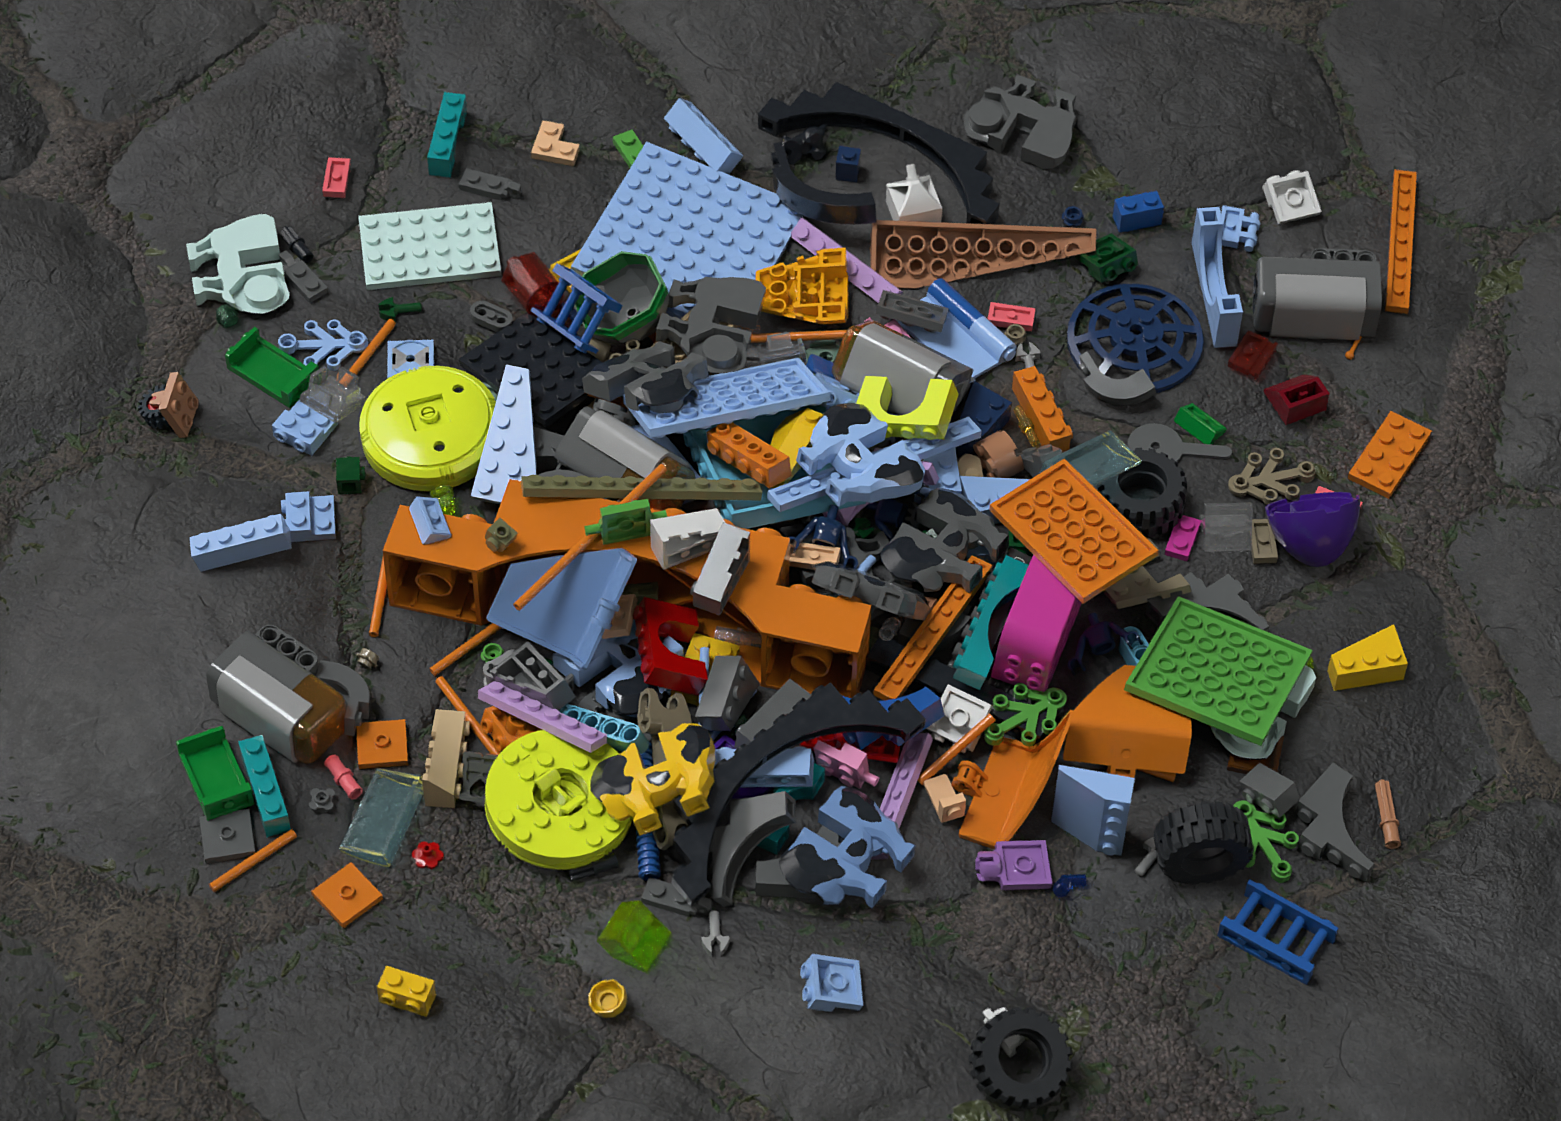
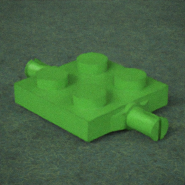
M648 499L634 500L619 505H609L600 508L598 524L584 526L586 536L600 533L603 545L650 536V520L667 517L666 510L651 513Z

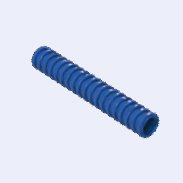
M650 742L648 749L641 754L645 768L654 766L652 744ZM636 829L639 878L648 881L649 877L657 879L661 876L660 857L658 856L660 853L654 834L651 831L640 836Z

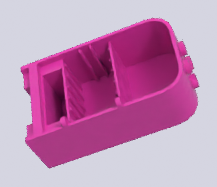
M1034 555L1005 622L991 677L1012 685L1023 683L1030 690L1045 692L1051 682L1082 602Z

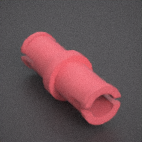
M338 755L329 756L325 760L324 765L334 776L335 783L344 789L350 799L353 800L361 796L363 789L353 778V772L344 766Z

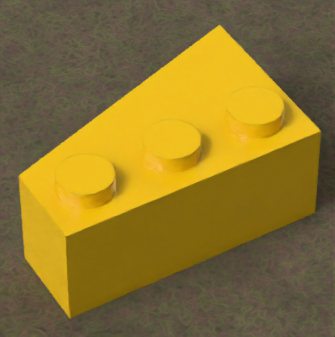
M1393 624L1331 655L1327 672L1334 691L1404 680L1408 662L1395 625Z

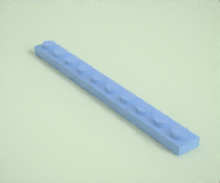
M966 417L949 424L944 440L912 438L904 440L909 450L918 455L920 460L981 438V430L970 417ZM888 447L872 452V454L874 455ZM831 467L811 476L809 475L768 490L767 498L779 512L827 495L825 491L828 479L833 477L848 480V478L838 473L834 467Z

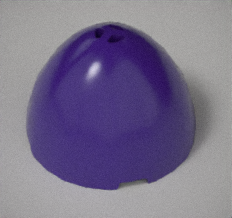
M1350 492L1300 495V500L1287 502V499L1275 501L1268 504L1265 510L1275 538L1291 556L1305 565L1323 567L1334 562L1351 542L1358 526L1360 496L1356 495V498H1353Z

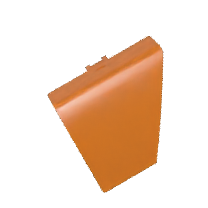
M1124 665L1116 670L1075 708V713L1065 738L1063 760L1108 765L1107 773L1132 778L1135 776L1136 769L1185 773L1192 735L1191 717L1125 691V684L1136 666Z
M1070 710L1057 727L1034 746H1025L1020 741L1004 737L1002 743L994 745L984 772L971 761H961L959 763V772L951 783L952 787L958 792L973 797L959 831L960 838L995 849L996 842L1009 841L1033 809L1049 779L1075 711Z

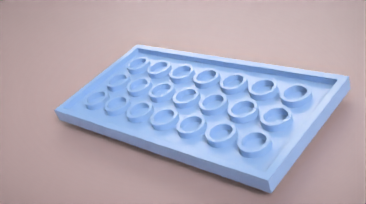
M799 358L696 379L693 385L699 390L698 397L696 398L689 393L683 399V407L674 412L656 413L651 411L649 406L642 403L638 405L639 411L628 409L650 438H663L667 434H682L696 428L707 429L711 425L720 423L730 424L734 420L739 419L750 420L763 414L774 415L778 411L798 410L802 406H818L822 402L830 401V393ZM623 394V403L626 405L625 394Z

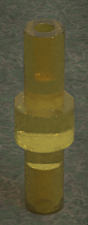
M1022 406L1014 407L1013 411L1019 421L1018 426L1021 432L1026 434L1031 446L1038 445L1040 441L1034 431V424L1031 419L1027 418Z

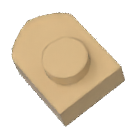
M964 454L957 460L959 477H983L981 461L977 456Z

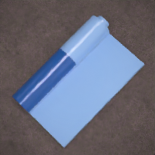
M943 278L935 280L928 288L926 297L920 299L921 301L949 308L942 332H928L923 327L916 325L907 326L902 321L896 320L918 342L973 368L972 377L974 379L1001 363L1010 361L1016 354V345Z

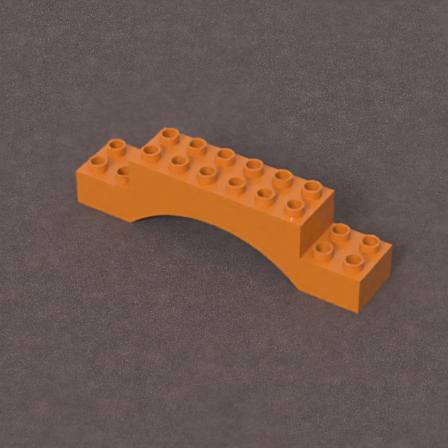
M509 479L495 521L501 518L518 532V535L503 552H494L488 548L485 534L492 524L487 523L485 519L474 514H466L462 517L443 514L451 537L430 544H422L409 506L400 505L383 548L389 606L476 625L489 623L486 619L487 614L510 564L565 555L585 536L584 526L599 522L600 508L617 505L624 498L612 501L603 498L523 497L521 481ZM676 508L665 509L667 517L686 514L684 511ZM650 509L651 513L659 511L655 509ZM724 519L725 523L735 526L731 521ZM741 528L750 532V561L720 616L693 606V595L690 594L692 585L695 581H698L702 567L706 563L710 552L664 570L651 549V535L603 545L601 535H599L581 552L623 548L637 558V562L627 584L658 582L659 601L696 609L699 628L696 632L704 636L740 645L738 656H742L760 683V686L779 690L789 679H792L810 694L818 686L823 685L825 687L830 682L842 696L853 698L859 693L866 669V656L869 653L872 605L864 604L856 596L850 598L839 595L836 598L817 594L812 588L802 584H794L789 587L790 538L783 537L778 531L771 528H760L757 531Z

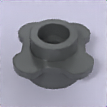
M314 788L311 790L312 801L309 803L311 810L323 813L333 809L332 798L335 796L333 789L319 790Z

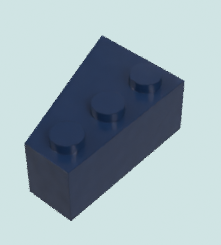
M973 381L960 420L970 417L980 428L981 438L955 447L956 455L961 457L964 454H971L978 457L973 445L1000 431L1007 424L1011 417L1012 402Z

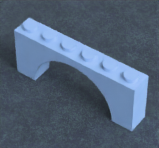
M1219 207L1197 208L1192 237V248L1214 348L1237 346L1243 314L1239 294L1228 295L1222 264L1223 221Z

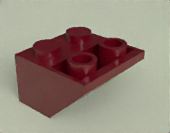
M1306 374L1264 389L1265 395L1285 425L1325 411L1330 394L1319 377Z

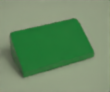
M1193 403L1180 407L1174 419L1175 423L1204 444H1213L1227 430L1226 427Z

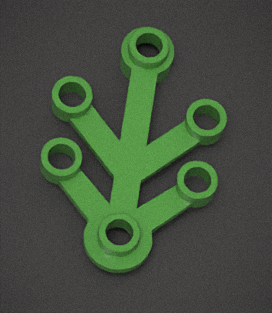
M1023 683L1016 684L1013 688L1014 698L1017 700L1027 698L1039 701L1034 705L1009 701L1005 695H996L993 699L995 710L1018 712V714L1000 724H991L984 732V739L990 745H999L1004 739V733L1027 721L1026 729L1022 732L1021 742L1025 746H1033L1036 742L1035 730L1039 713L1047 709V716L1042 721L1041 730L1044 734L1049 735L1056 728L1055 719L1057 711L1066 705L1067 696L1065 692L1059 688H1049L1045 692L1030 690ZM1017 690H1023L1024 693H1018ZM1002 701L1004 704L1000 705L997 702ZM1045 725H1051L1053 727L1046 728ZM1031 736L1033 739L1028 740L1025 737Z
M1248 801L1236 802L1233 805L1234 807L1248 811L1244 814L1248 819L1254 847L1252 860L1247 863L1246 867L1254 865L1256 859L1255 851L1259 844L1272 864V879L1279 883L1287 882L1291 877L1292 867L1287 861L1281 860L1269 841L1280 843L1286 848L1293 849L1298 845L1299 836L1292 831L1282 834L1265 829L1256 822L1270 824L1274 829H1282L1286 823V816L1284 814L1279 818L1274 814L1271 815L1257 811L1255 806ZM1274 819H1280L1282 822L1277 823ZM1288 838H1292V839H1294L1295 841H1294V842H1289L1287 839H1288Z

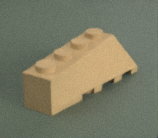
M438 709L435 711L432 727V740L434 741L429 742V758H426L425 763L426 774H423L422 778L425 806L455 808L456 799H459L462 786L458 782L459 777L463 778L464 763H461L463 753L467 751V742H464L465 736L470 734V721H466L465 711Z

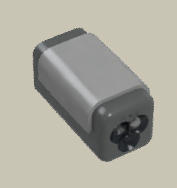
M1318 248L1311 252L1310 258L1264 256L1257 260L1252 287L1253 327L1257 332H1269L1271 337L1359 340L1360 336L1375 337L1381 312L1382 292L1380 262L1376 261V256L1373 252L1367 250Z

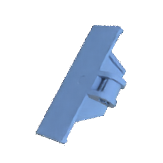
M623 548L580 553L520 611L513 606V603L564 555L510 564L486 619L571 659L577 666L587 670L605 629H611V621L616 611L619 612L620 606L617 603L633 571L637 558Z

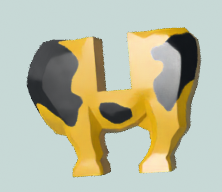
M682 723L671 731L659 732L658 735L667 761L649 768H645L635 742L630 744L622 753L598 763L591 777L590 790L596 799L604 804L611 818L623 821L632 816L636 829L641 836L663 827L655 807L668 803L678 795L683 796L680 802L687 817L709 809L706 800L709 790L715 782L713 774L715 746L708 730L701 725Z

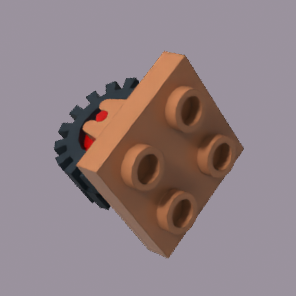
M179 372L170 373L166 385H162L161 388L155 386V390H148V395L145 393L142 395L144 400H139L138 412L150 427L152 426V428L156 429L158 426L161 429L165 424L166 427L171 426L179 438L188 437L199 400Z

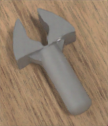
M1029 342V355H1027L1022 350V343H1020L1016 350L1015 362H1025L1026 368L1035 366L1033 360L1040 359L1039 349Z
M1154 837L1144 842L1143 848L1148 850V854L1135 869L1136 874L1139 876H1143L1157 859Z
M711 911L709 913L710 935L708 937H701V943L707 954L712 957V945L716 941L720 946V956H722L728 948L729 936H722L720 934L719 912Z

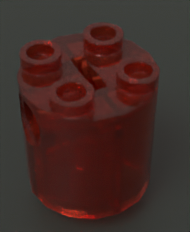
M535 252L519 257H511L507 261V268L501 280L527 314H533L536 317L538 316L531 311L532 307L544 311L560 282Z

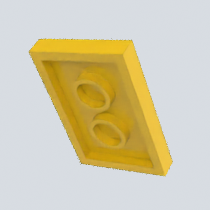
M695 633L685 657L700 661V648L708 647L710 673L715 656H738L740 645ZM671 690L670 697L675 693H681L686 703L699 706V694L697 696Z

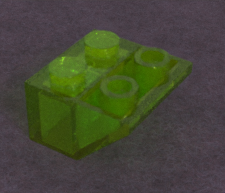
M640 900L626 901L620 903L597 939V942L613 958L642 972H648L671 932Z

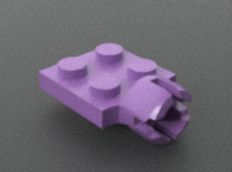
M1045 840L996 842L994 851H980L977 854L975 869L980 872L976 874L980 881H997L1001 885V890L1051 889L1052 879Z

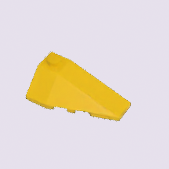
M806 408L787 416L775 429L770 445L789 456L792 476L772 487L773 489L789 483L801 468L796 461L798 450L801 447L811 448L813 446L810 438L814 427L823 416L822 413Z

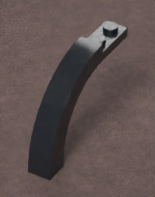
M782 142L773 143L774 152L770 153L772 166H774L772 169L773 186L778 197L788 207L801 215L828 223L850 225L877 223L876 204L872 192L840 194L813 188L803 183L793 174Z

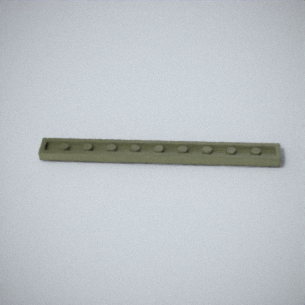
M529 475L521 476V489L523 497L625 498L645 478H635L632 476L625 478L602 476L599 478L583 475L577 477ZM680 477L672 479L659 478L638 499L761 501L762 490L759 482L749 478L743 480H731L728 478H721L719 480L706 478L683 479Z

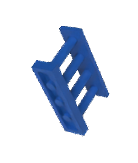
M556 263L552 271L560 276L558 279L560 281L544 311L532 307L531 311L538 316L537 320L547 326L551 325L575 343L574 347L583 353L591 351L597 354L598 349L589 342L605 313L611 310L619 314L623 305L574 270ZM572 285V292L557 319L554 318L552 314L567 286ZM580 294H585L583 297L585 300L571 326L568 328L564 324ZM597 302V310L583 336L580 337L577 332L592 304Z
M1249 879L1244 896L1248 897V900L1235 920H1231L1226 916L1223 918L1217 936L1307 985L1312 977L1315 966L1310 961L1324 939L1332 944L1335 942L1339 928L1334 926L1331 921L1321 919L1268 890L1263 884L1255 883ZM1257 903L1271 911L1258 931L1253 932L1244 927L1243 924ZM1281 915L1293 923L1281 942L1275 944L1265 937ZM1303 927L1314 933L1315 936L1303 955L1297 956L1289 952L1288 948Z

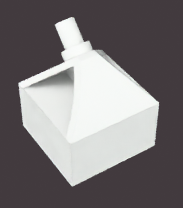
M915 164L906 165L908 174L906 180L889 183L886 187V203L893 221L941 222L942 206L930 176L919 177L916 174Z

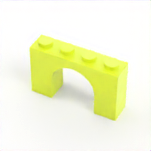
M865 376L856 404L866 406L877 419L888 424L886 438L904 437L907 439L944 440L959 394L953 380L930 379L921 405L911 413L895 416L887 413L892 397V387L888 378Z

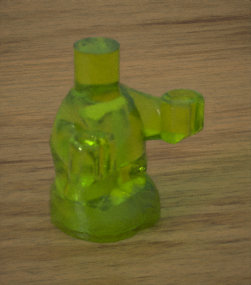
M442 485L432 489L430 495L432 498L438 499L443 514L454 516L457 505L454 500L453 487Z

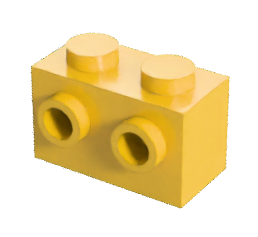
M389 966L385 967L377 985L379 1002L426 1017L436 997L434 980Z

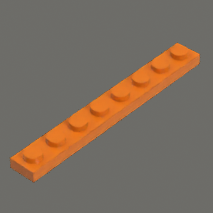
M1394 170L1385 311L1408 314L1417 172Z
M971 555L967 562L983 566L982 580L970 594L964 590L961 584H950L926 620L923 621L875 687L874 696L882 700L902 697L990 575L993 567L992 564Z

